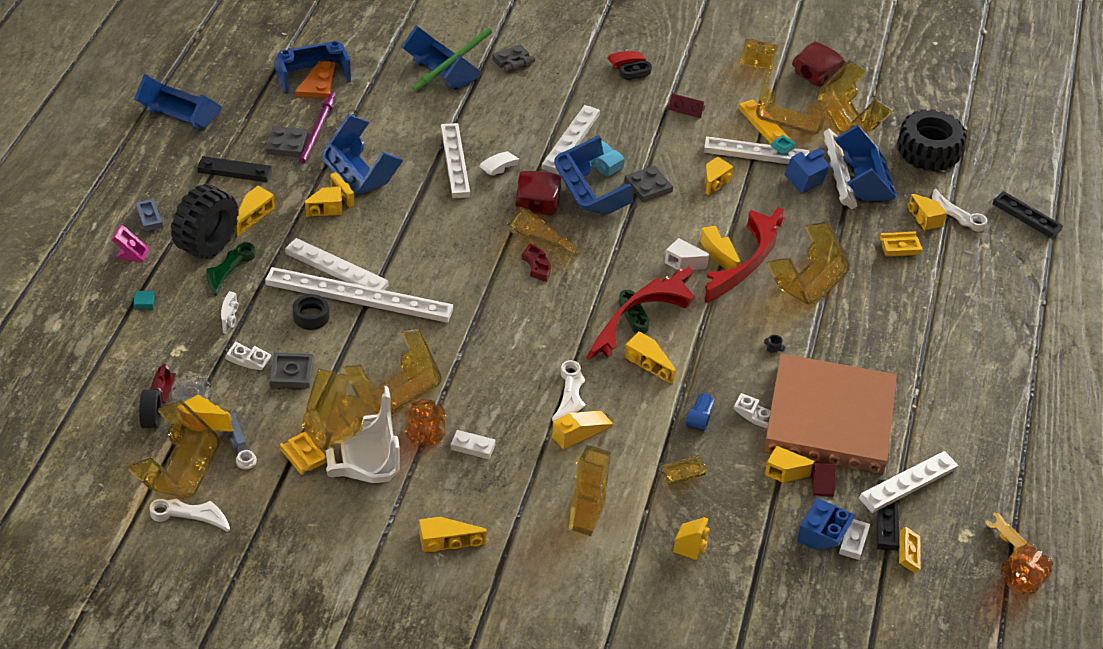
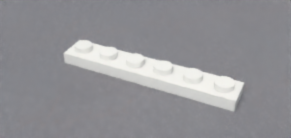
M587 105L582 107L542 163L543 170L555 174L559 173L555 167V157L579 145L599 117V109Z
M458 123L441 124L452 198L470 197Z
M830 129L824 131V142L828 147L827 153L831 159L830 165L834 170L833 176L837 182L836 188L840 193L839 200L844 206L847 205L852 210L857 207L854 191L847 183L850 181V176L843 158V150L834 140L837 135Z
M707 136L704 153L789 164L791 157L800 152H803L805 156L809 154V150L794 148L783 155L772 148L771 145Z
M294 239L285 248V254L347 283L385 290L389 286L388 280L300 239Z
M944 451L861 493L859 499L871 513H874L955 471L958 465Z

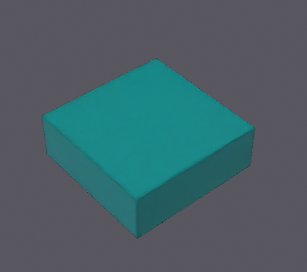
M784 135L771 143V147L783 155L793 150L796 146L795 142Z
M135 291L134 309H154L155 291Z

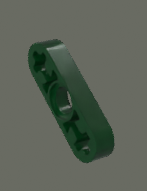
M632 290L621 291L619 294L620 306L622 307L635 292ZM641 304L624 312L635 333L641 332L645 334L648 332L650 320ZM630 310H637L639 313L633 314Z

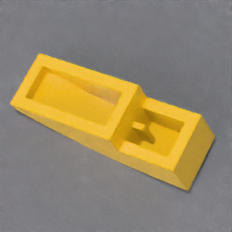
M716 226L703 227L700 242L707 253L726 270L740 266V259L729 237L721 238Z

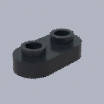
M648 61L623 64L620 67V76L626 80L648 76L651 74L652 64Z

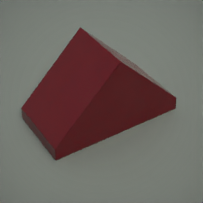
M814 462L811 473L813 496L834 497L835 464Z

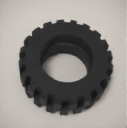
M924 109L920 112H913L903 120L897 148L903 159L906 158V162L912 163L914 167H921L923 170L931 169L932 171L946 170L960 161L967 134L964 126L958 119H954V116L947 115L943 111L938 112L933 109L927 111Z
M209 184L198 185L195 189H191L188 195L182 198V202L178 204L177 211L172 217V231L170 232L174 244L179 249L199 259H208L217 255L218 251H222L225 248V244H228L230 241V237L234 234V228L238 222L239 211L235 198Z

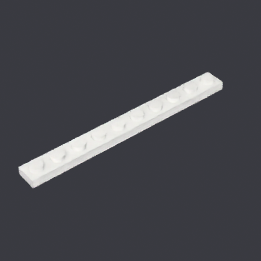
M271 267L265 279L268 286L320 295L326 298L446 323L449 322L453 312V304Z

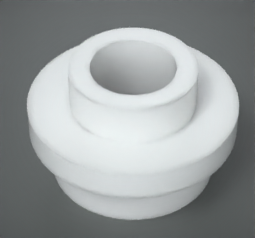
M243 450L236 457V465L241 469H251L257 463L255 454L250 450Z

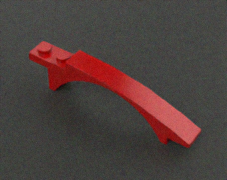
M777 207L771 217L750 210L747 227L756 238L758 250L752 258L740 266L722 271H709L707 278L712 279V281L708 282L705 286V303L719 298L741 283L764 261L775 246L778 228L784 224L783 208Z
M689 266L684 270L681 268L671 278L666 277L662 281L657 277L636 292L610 319L597 337L586 359L590 360L601 352L606 357L612 355V350L617 347L616 327L618 320L628 309L646 302H666L687 308L695 298L684 284L694 273Z

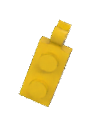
M994 512L993 515L997 519L996 523L992 524V522L987 520L986 525L992 529H998L1001 532L999 536L1008 544L1011 542L1015 546L1013 550L1020 557L1023 558L1025 556L1033 559L1037 552L1003 520L1000 514Z

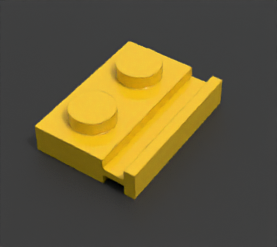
M916 231L880 234L879 239L882 241V247L886 256L921 255L922 247L918 237H916Z
M306 432L289 439L285 444H280V450L301 475L307 470L311 471L327 463L326 455Z

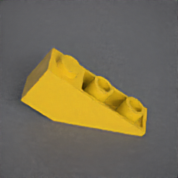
M638 332L626 343L624 358L655 374L662 380L671 384L674 383L676 369L654 339Z
M196 395L177 405L183 423L192 429L233 431L231 425L233 420L229 412H225L218 405H214L200 395Z
M443 517L419 519V535L423 553L486 544V528Z

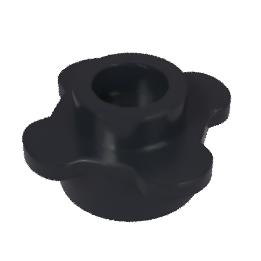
M771 335L764 340V344L767 345V351L770 353L783 352L785 350L783 339L779 335Z

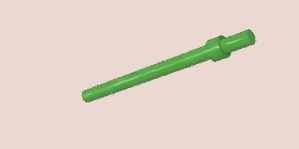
M487 28L432 72L422 76L421 80L412 86V89L417 92L423 86H428L436 76L451 66L459 55H465L492 34V30Z

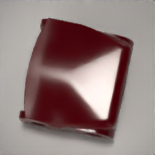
M814 41L794 58L792 66L795 67V73L814 85L821 86L841 77L846 61L833 49Z
M539 171L520 172L516 195V207H518V210L528 213L554 214L557 211L560 199L562 177Z

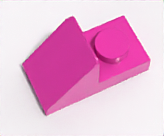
M123 225L117 228L111 239L121 248L116 256L119 259L143 262L150 249Z

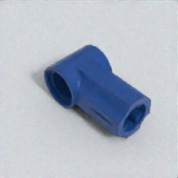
M703 393L698 395L693 409L689 410L686 426L702 431L706 430L715 400L710 394Z

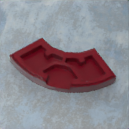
M529 244L522 253L521 259L531 266V277L547 282L550 277L551 264L546 254L540 248Z

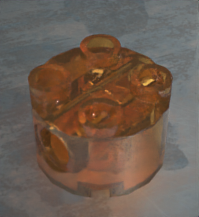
M428 399L413 402L411 407L406 409L405 433L408 439L411 440V444L414 446H428L440 444L443 441L446 423V412L441 404L438 406L435 404V401Z
M1026 543L1023 546H1019L1003 562L1001 574L1004 572L1005 578L1003 580L1013 591L1022 595L1025 593L1032 595L1050 577L1053 561L1032 544Z

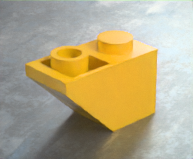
M719 157L706 164L704 180L707 195L718 191L720 187L726 183L728 184L733 178V166Z
M341 187L321 188L305 200L306 217L342 215Z
M911 194L908 209L924 231L943 227L947 213L938 201L917 194Z
M776 446L767 461L765 475L783 483L808 478L811 476L814 461Z
M703 517L683 523L675 538L673 552L698 560L700 553H705L708 544L705 541L710 532V528L707 527L708 518Z

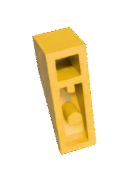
M257 186L245 195L239 208L238 222L234 228L237 237L275 209L274 194Z
M602 411L569 413L553 421L552 438L565 450L612 427L613 423Z

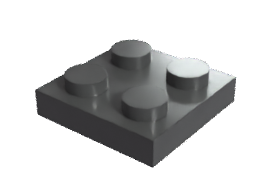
M273 126L266 148L267 154L300 157L307 139V129Z
M656 166L625 175L624 181L631 185V189L642 202L673 192L672 184Z
M274 352L270 387L310 388L314 361L313 354Z

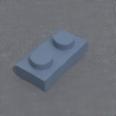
M154 199L136 202V209L144 231L163 228Z
M232 413L230 415L233 420L231 422L233 431L225 432L227 436H231L230 444L232 450H236L237 454H239V452L246 450V441L236 416Z

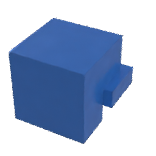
M821 148L812 151L807 156L800 152L792 156L784 175L801 194L822 184L830 165L823 158L825 152Z

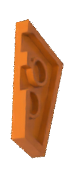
M319 61L297 88L295 97L328 99L332 89L336 62Z

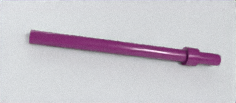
M334 92L329 94L328 99L322 105L321 114L300 156L299 161L301 163H306L325 119L334 106L336 98Z

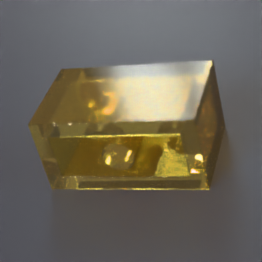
M746 39L742 51L741 64L773 70L778 45Z

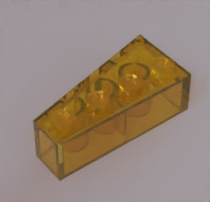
M587 444L584 451L579 452L576 461L579 465L575 473L576 483L567 529L592 536L605 507L610 451Z

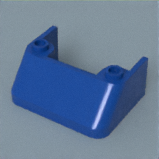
M417 25L401 46V48L414 57L413 61L420 66L423 63L432 70L455 54ZM459 55L455 62L439 75L447 80L446 84L453 89L455 87L459 89L477 79L482 72Z
M338 41L280 51L274 60V69L285 94L289 93L287 71L315 67L319 61L338 62L347 82H351L350 58L343 44Z
M147 74L143 75L134 98L135 101L146 106L147 111L155 114L158 111L191 123V127L201 130V127L206 128L222 109L221 105L202 94L198 97L164 85Z
M348 114L325 147L322 158L334 173L336 172L345 183L349 184L354 194L360 195L386 185L403 160L402 158L382 152L370 169L359 156L364 149V141L360 136L369 122Z
M858 124L834 138L835 142L844 151L845 156L843 158L846 164L854 168L856 177L847 183L854 191L858 200L891 201L897 197L884 155Z
M598 135L558 154L554 159V163L579 207L583 210L606 215L633 203L634 200L629 183L596 198L584 179V176L591 172L589 161L604 155L601 137Z

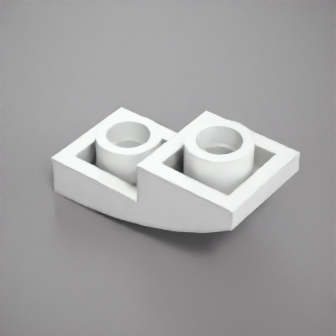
M508 151L502 152L486 159L479 167L485 170L488 175L494 176L504 173L505 167L509 168L510 166L518 165L519 158Z
M231 291L228 292L221 309L222 329L225 334L236 324L235 312L239 305L236 293Z
M235 341L226 354L225 359L250 369L263 370L272 355L256 346L251 350Z
M741 393L733 409L753 424L767 429L771 410L759 406L758 399Z

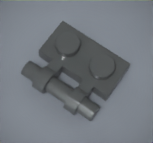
M521 44L492 54V60L500 68L504 67L505 72L516 71L519 67H527L535 62V57H529V52Z

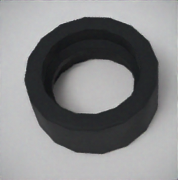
M303 295L295 300L292 306L294 322L303 329L313 330L321 328L329 320V304L320 295ZM307 308H317L322 311L314 316L300 313Z
M142 390L139 404L141 428L159 427L162 408L160 390Z

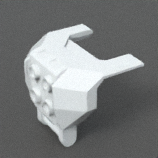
M384 386L379 414L362 416L346 428L340 437L326 438L322 441L323 449L326 451L328 464L326 472L329 477L345 476L370 483L389 482L399 471L400 447L398 437L393 436L391 398L387 386ZM341 449L342 463L336 464L334 450Z

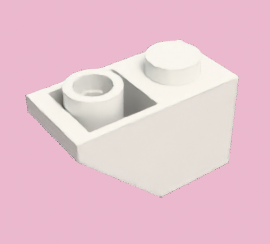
M678 238L666 249L665 263L677 270L681 268L684 270L689 266L692 270L706 269L709 253Z

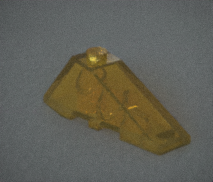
M519 207L507 224L511 227L510 231L518 237L522 235L579 254L581 252L568 239L563 236L560 237L558 231L548 226L543 219L529 209Z

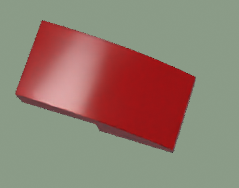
M637 51L617 52L608 55L607 58L612 63V66L618 69L623 64L646 61V58Z

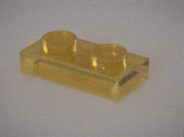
M699 455L661 465V473L669 485L706 475L707 472Z

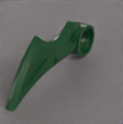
M250 242L240 243L236 249L227 252L226 259L220 265L207 268L208 285L215 296H217L225 278L241 261H251L255 258L254 244ZM243 250H250L249 253H242Z

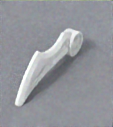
M937 189L933 190L932 200L938 201L947 215L954 217L960 225L967 226L973 231L981 232L985 230L987 218L984 215L978 213L971 215L945 199Z
M568 360L561 366V376L565 379L564 394L557 412L552 417V421L569 413H577L586 406L579 396V389L585 383V379L581 373V366L576 361ZM572 368V369H574L576 372H575V373H568V372L566 371V369Z
M157 499L150 504V516L157 522L166 521L170 516L203 521L215 525L226 532L230 530L224 514L211 501L201 505H188L178 499L168 501ZM157 508L166 509L163 513L155 512Z

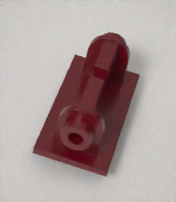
M672 93L668 110L701 118L705 105L704 101Z
M167 364L159 366L150 390H160L161 402L164 404L167 402L176 373L170 372Z

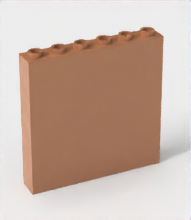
M781 353L763 452L773 453L776 446H779L816 462L832 463L837 466L884 474L888 458L897 374Z

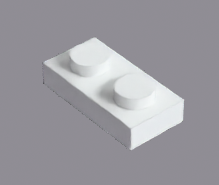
M457 430L451 442V450L490 459L496 440Z
M854 519L844 535L839 554L860 560L870 524Z

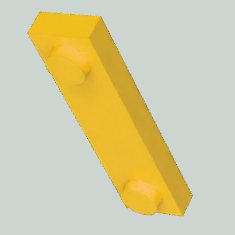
M754 99L739 104L738 109L770 144L782 135L789 138Z

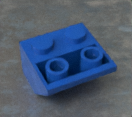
M817 498L800 525L797 542L815 550L839 546L856 514Z

